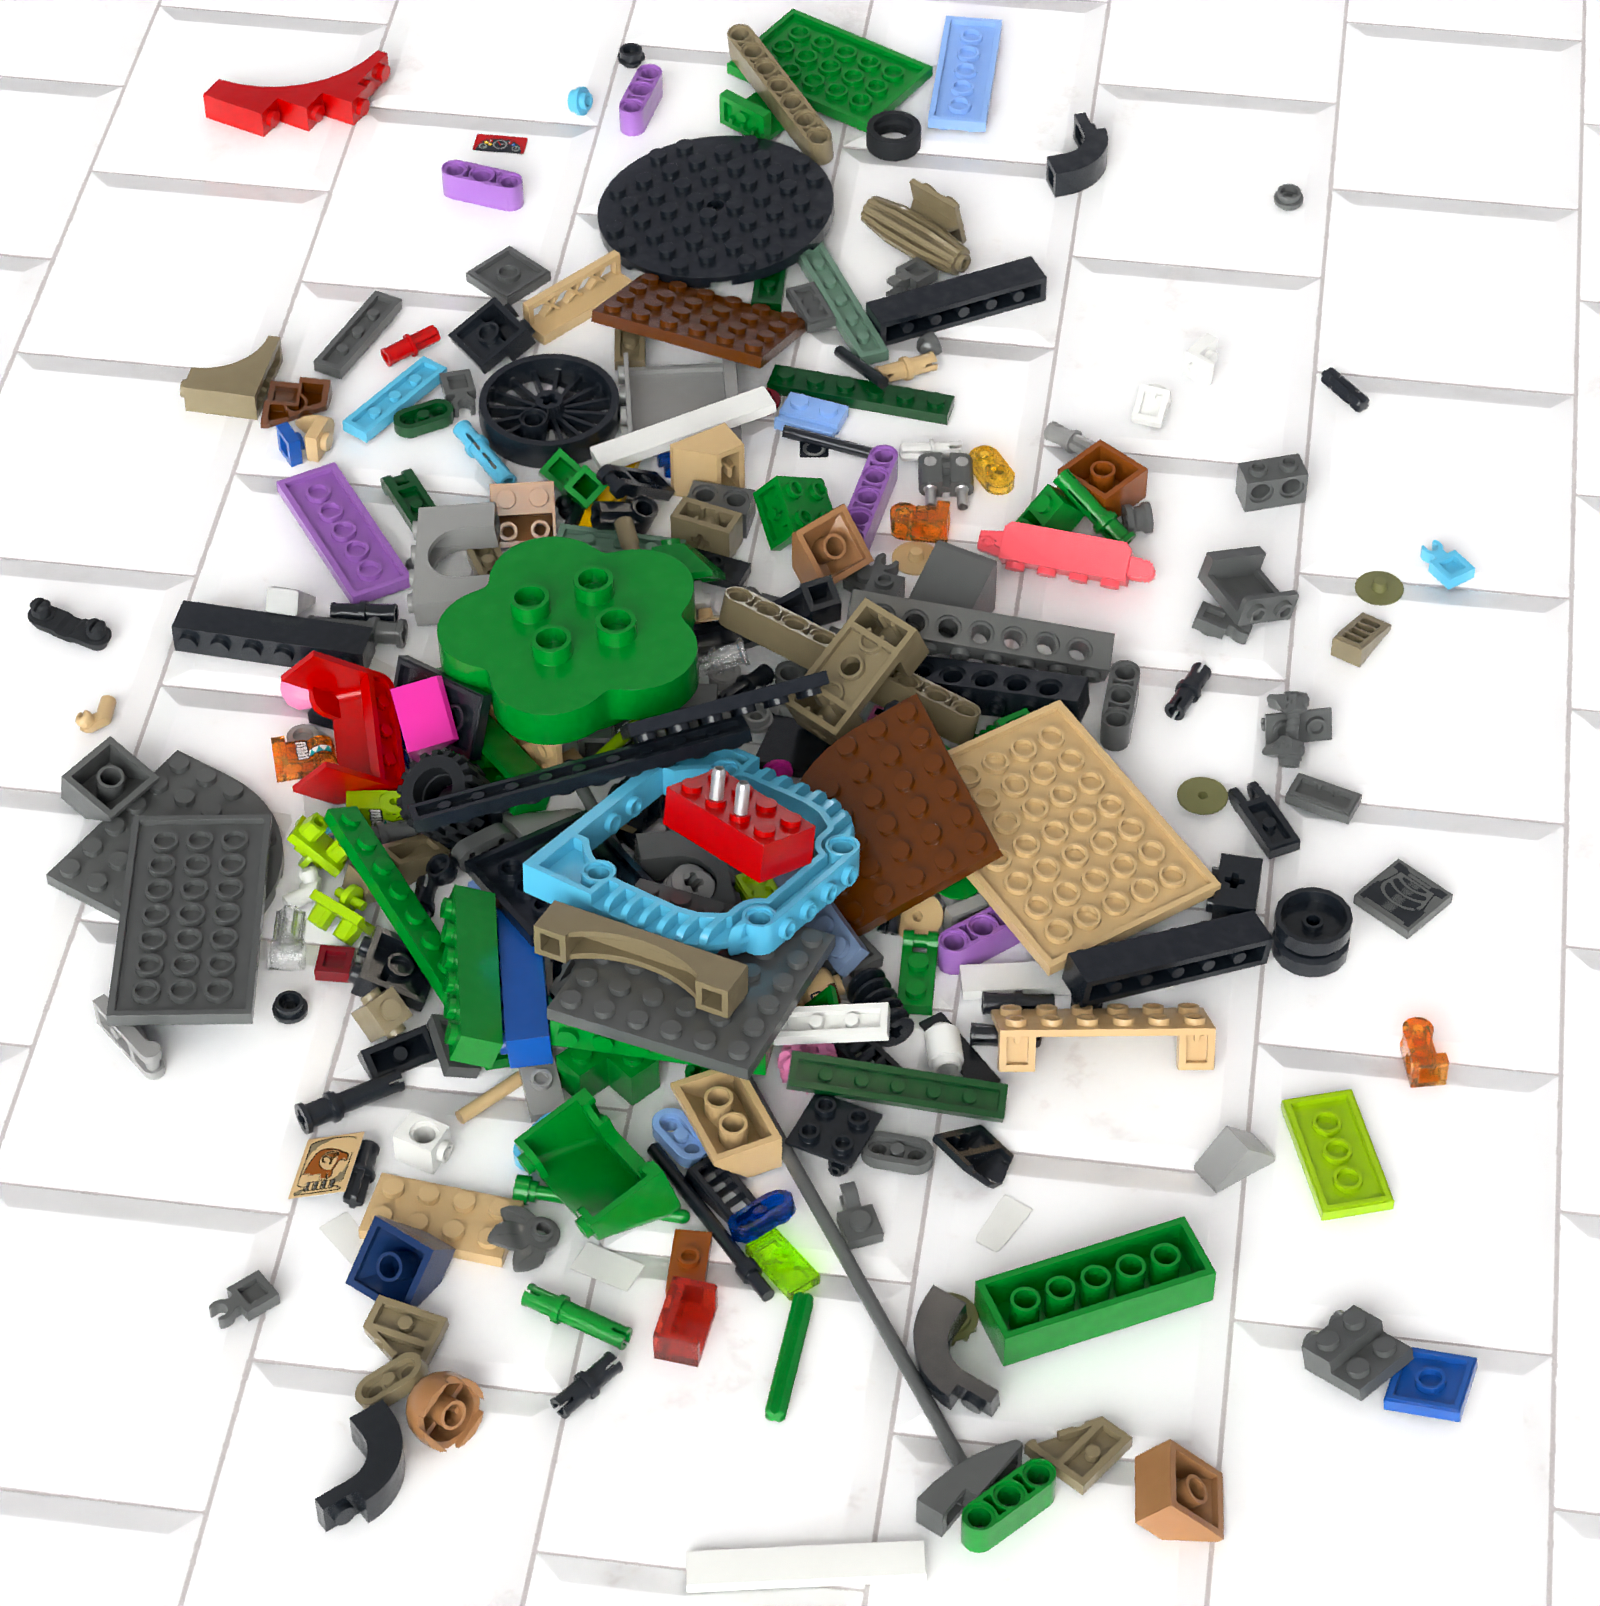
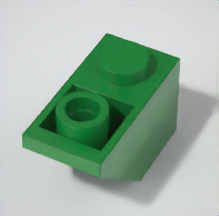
M1047 484L1015 522L1072 532L1085 515L1063 491Z

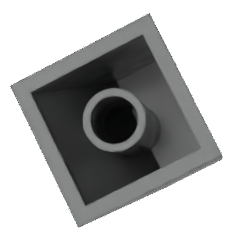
M938 540L909 599L992 613L995 610L997 561ZM913 622L908 623L909 625L916 628L918 632L921 631V628L918 624ZM941 628L938 630L945 638L954 637L950 629Z

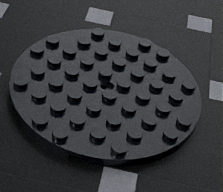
M754 135L681 139L674 144L651 150L648 154L640 157L619 172L604 190L599 202L597 218L600 237L608 252L615 250L620 253L621 265L628 270L635 268L644 273L656 274L659 276V280L668 283L671 281H681L686 283L687 287L710 288L712 282L732 281V285H738L771 276L797 263L799 256L808 249L814 250L824 239L833 222L835 212L834 193L831 182L824 170L813 159L785 144L757 138Z

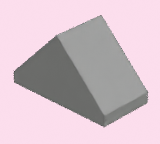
M1225 1126L1194 1164V1170L1215 1193H1218L1275 1162V1156L1253 1133Z

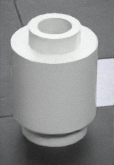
M948 1022L933 1024L924 1033L928 1065L933 1070V1073L955 1076L961 1072L964 1063L959 1028Z

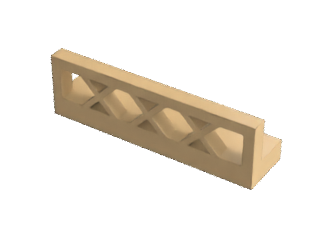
M615 250L609 252L523 302V317L535 331L532 337L543 345L548 344L592 318L593 309L631 283L632 280L621 273L620 253ZM610 265L611 271L601 276L605 268ZM589 277V279H588V281L586 282L585 286H584L583 288L579 289V287H580V285L582 284L583 280H585L586 278ZM566 291L563 298L559 302L555 303L559 295L562 292ZM543 304L539 313L534 316V309Z

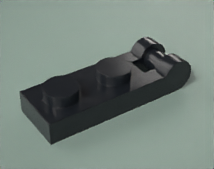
M606 464L596 474V478L603 485L610 487L609 491L616 499H622L626 495L631 498L645 495L653 500L669 501L675 493L673 488L656 471Z

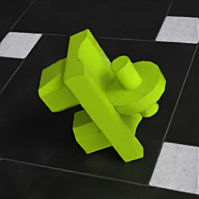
M318 812L308 818L302 815L296 821L294 829L287 837V840L295 846L293 849L302 855L298 865L304 869L312 863L319 870L323 868L336 878L346 864L348 856L337 839L333 840L325 833L328 825L324 821L323 816Z
M352 884L346 889L338 887L334 895L339 898V902L316 889L313 890L309 898L315 902V905L307 918L309 922L326 932L335 917L340 918L341 921L332 935L350 947L356 942L362 932L371 936L376 927L365 921L363 916L354 912L356 909L364 911L368 905L366 901L362 900L363 889L360 886Z

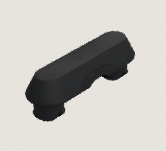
M41 597L32 600L30 603L31 609L27 613L30 623L37 629L52 634L54 637L70 643H76L94 651L104 650L112 637L111 630L103 620L97 618L80 619L73 616L70 612L51 606L49 600H44Z

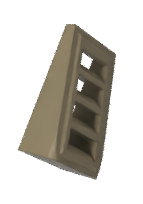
M1362 612L1333 638L1331 655L1360 668L1391 630V624Z

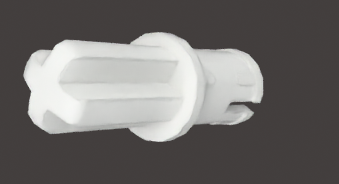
M929 439V442L901 443L899 457L903 462L918 461L921 454L942 452V458H949L950 453H963V448H960L962 447V441L934 442L933 439Z

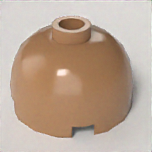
M452 1371L430 1373L418 1381L407 1398L405 1412L408 1426L415 1437L437 1451L447 1452L445 1448L451 1447L454 1443L455 1447L459 1448L465 1445L476 1433L482 1421L484 1412L479 1409V1397L484 1400L483 1392L477 1383Z

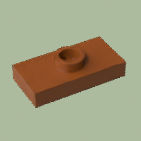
M675 1229L665 1288L666 1297L703 1300L712 1247V1232Z

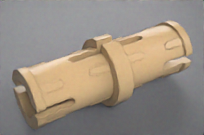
M930 351L911 358L903 356L896 362L875 366L874 369L887 377L890 383L901 379L909 381L915 375L936 371L938 364L932 365L933 362H937V358Z

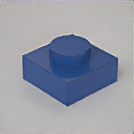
M288 422L276 425L280 452L291 467L303 464L301 450L305 449V444L301 434L294 432Z

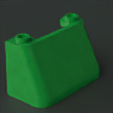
M584 1087L514 1140L521 1153L516 1157L520 1165L529 1175L535 1172L577 1218L574 1221L576 1226L587 1239L593 1236L599 1241L672 1215L681 1208V1204L664 1171L654 1161L646 1162L616 1131L610 1118L607 1115L600 1114L595 1105V1098Z

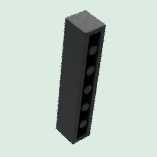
M1032 256L866 302V314L885 345L888 346L920 337L930 331H941L1046 301L1047 277Z
M183 600L171 627L175 651L283 667L294 666L314 650L369 668L376 652L373 627Z
M1254 910L1236 913L1226 917L1201 921L1196 924L1171 928L1148 935H1140L1135 938L1110 942L1105 945L1068 953L1062 980L1082 1008L1267 964L1274 938Z

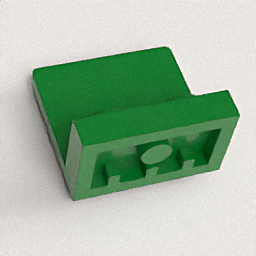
M728 89L719 94L720 123L745 136L754 135L757 138L772 140L785 130L757 92L747 99Z
M775 476L753 493L771 551H781L792 543L793 532L833 509L822 478Z

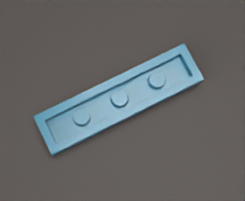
M425 356L421 357L342 421L343 431L368 443L393 422L396 412L413 406L440 384L439 373L447 372V368Z

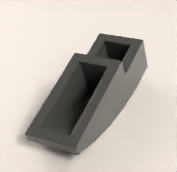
M1015 1439L993 1446L952 1467L916 1499V1522L942 1538L960 1517L963 1508L968 1503L1022 1465L1023 1443Z

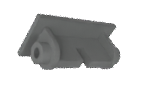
M1332 708L1308 709L1302 713L1298 740L1303 742L1331 740ZM1287 713L1265 714V718H1261V729L1265 731L1266 745L1275 742L1279 737L1286 734Z

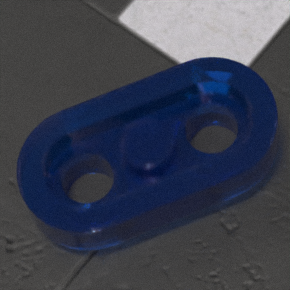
M787 1190L770 1191L734 1213L727 1222L732 1238L737 1242L751 1244L757 1242L764 1234L778 1225L788 1222L796 1212L792 1193Z

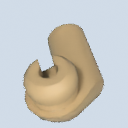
M104 695L100 698L97 712L93 714L88 710H84L83 713L79 712L75 722L80 726V730L84 733H93L109 725L116 707V699L113 696Z

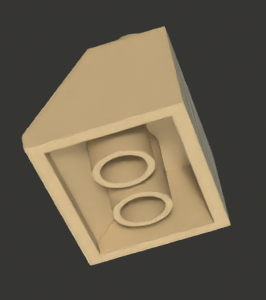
M710 1069L670 1083V1088L713 1166L747 1178L782 1166V1137L749 1080Z

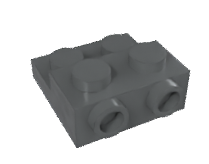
M1355 1305L1345 1312L1342 1310L1334 1312L1329 1320V1325L1320 1332L1310 1331L1305 1336L1301 1346L1306 1370L1360 1401L1364 1400L1414 1359L1412 1347L1385 1333L1381 1319Z

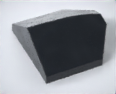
M981 1124L935 1134L932 1139L964 1172L988 1188L994 1189L1003 1183L1014 1157Z

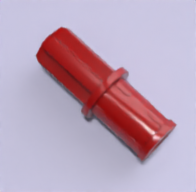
M430 325L412 335L405 334L402 340L380 350L381 356L389 367L409 356L415 357L419 351L440 341L439 331L434 325Z

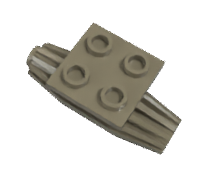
M912 178L909 181L913 196L910 208L879 196H873L864 204L861 211L863 223L887 244L911 258L919 257L935 269L951 275L963 273L970 266V251L963 245L967 240L960 206L954 198L950 196L945 197L938 193L930 184H923Z

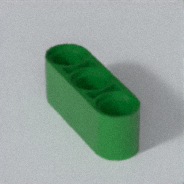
M1042 1458L1026 1461L963 1508L961 1516V1542L963 1546L971 1552L984 1553L1047 1509L1055 1498L1056 1469L1053 1464Z

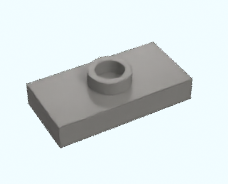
M554 1055L552 1064L518 1068L531 1122L537 1121L544 1114L554 1111L565 1102Z

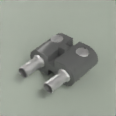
M929 452L919 456L918 489L919 493L925 496V507H928L929 510H934L936 508V497H942V492H949L950 497H957V508L959 510L968 509V496L974 491L973 459L969 454L950 453L949 458H942V452Z

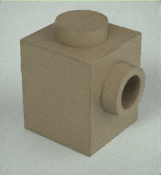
M393 986L382 992L376 987L360 999L363 1005L351 1013L371 1043L384 1036L387 1039L396 1037L406 1029L403 1023L413 1016Z

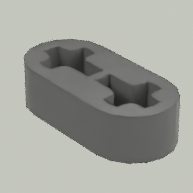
M494 823L457 842L451 851V856L457 859L458 867L466 872L465 861L515 840V837L503 823Z

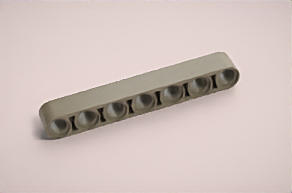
M737 24L730 27L727 31V38L732 61L802 153L813 159L819 166L830 163L834 157L830 129L752 28L745 24Z

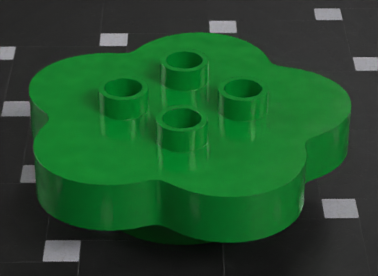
M555 536L540 537L521 542L508 549L497 559L491 569L489 582L484 588L471 592L453 602L443 612L437 625L442 671L456 680L491 694L494 714L499 724L512 736L529 743L540 745L570 743L624 720H643L675 711L692 698L699 685L698 645L693 632L696 622L693 577L689 569L681 561L671 555L654 550L630 549L604 553L585 542Z

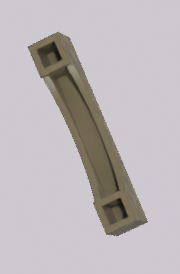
M556 900L553 901L533 925L534 952L536 954L565 964L570 959H604L645 968L670 979L684 988L695 998V1007L697 1009L729 1019L748 994V965Z

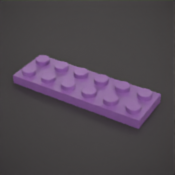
M335 462L276 481L278 493L350 603L359 604L361 600L370 602L410 588L408 570Z

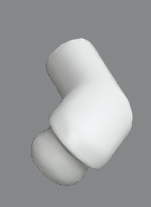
M309 866L302 869L299 873V877L302 880L299 889L282 896V902L288 912L313 902L309 896L314 889L320 891L322 877L318 875L315 867Z

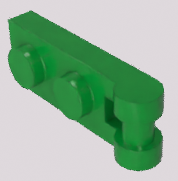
M904 929L897 998L901 1000L903 1008L909 1014L932 1016L939 932L928 931V934H915V930ZM926 948L927 952H914L913 949Z

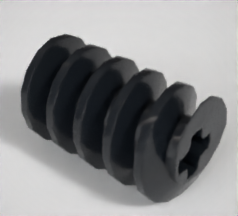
M875 967L868 968L857 974L849 983L846 996L851 1004L889 1003L891 1010L889 1041L876 1042L881 1047H892L906 1041L914 1030V1022L909 1018L907 1010L903 1008L901 1000L897 998L895 990L891 988L892 985L886 978L883 970Z

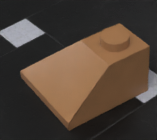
M845 503L792 533V568L800 583L831 575L834 584L874 561Z

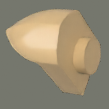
M322 415L303 416L295 421V425L306 433L304 437L307 460L319 463L324 453L331 449L335 425L334 420L331 417Z

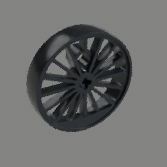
M539 354L510 362L488 378L482 387L479 397V423L482 435L489 440L490 448L510 462L531 468L541 469L559 448L577 464L592 459L589 447L614 439L618 433L621 419L620 397L613 378L595 363L572 355ZM533 382L537 395L535 396L522 384ZM541 383L553 385L552 390L544 391ZM559 387L565 389L562 393L558 392ZM509 390H513L521 398L508 394L506 392H508ZM495 403H500V404H503V405H506V406H500V405H494V404H495ZM550 430L553 431L556 440L548 441ZM561 431L569 438L564 439Z

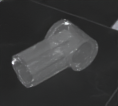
M284 905L283 909L276 911L273 939H268L267 943L268 970H305L307 916L306 912L300 910L296 905Z

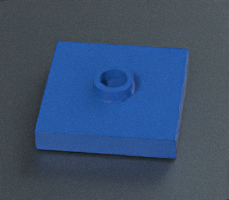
M1412 1347L1414 1359L1390 1379L1383 1400L1384 1410L1461 1422L1478 1368L1477 1358Z

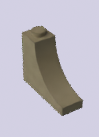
M268 335L266 341L257 351L232 364L212 368L191 367L187 378L183 379L180 385V396L184 398L186 411L258 420L264 406V400L268 396L270 380L275 381L283 362L281 338Z

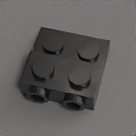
M495 296L448 334L451 341L484 374L506 357L512 362L515 361L536 343L532 337L535 333L532 326L524 318L519 321L517 319L519 315L508 302L503 305Z
M377 925L371 937H363L357 951V956L362 957L361 963L355 961L347 981L353 983L351 994L362 998L376 987L382 992L393 986L407 1007L421 1012L431 988L429 981L398 933Z

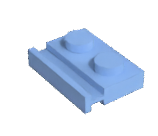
M790 392L779 410V416H776L774 419V429L783 430V427L788 425L834 437L838 435L849 416V406Z

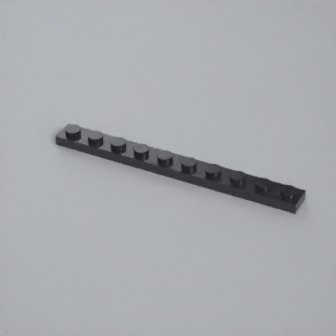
M743 715L408 805L407 807L416 833L434 832L440 829L441 826L456 822L467 823L475 817L485 814L503 813L509 808L518 805H532L551 796L569 795L580 788L591 785L602 786L613 779L624 776L635 777L646 770L657 767L668 768L679 761L690 758H704L712 752L723 749H737L745 743L752 742L751 731Z

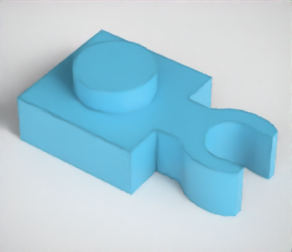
M1437 540L1432 542V551L1428 550L1424 545L1421 546L1420 557L1423 561L1429 563L1428 571L1448 590L1474 578L1475 567L1456 550L1446 553L1443 545Z

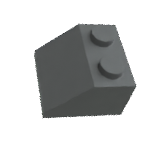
M109 736L61 776V798L85 819L111 822L153 787L160 777L114 738Z

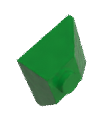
M680 538L661 540V546H655L651 549L671 555L681 561L689 569L693 581L710 582L726 580L725 573L691 545L680 543Z

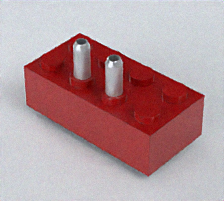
M715 766L704 774L686 778L679 783L667 786L663 824L756 882L762 883L812 863L816 826L803 819L798 813L792 812L778 804L776 800L768 798L753 789L748 781L738 780L731 776L723 766Z

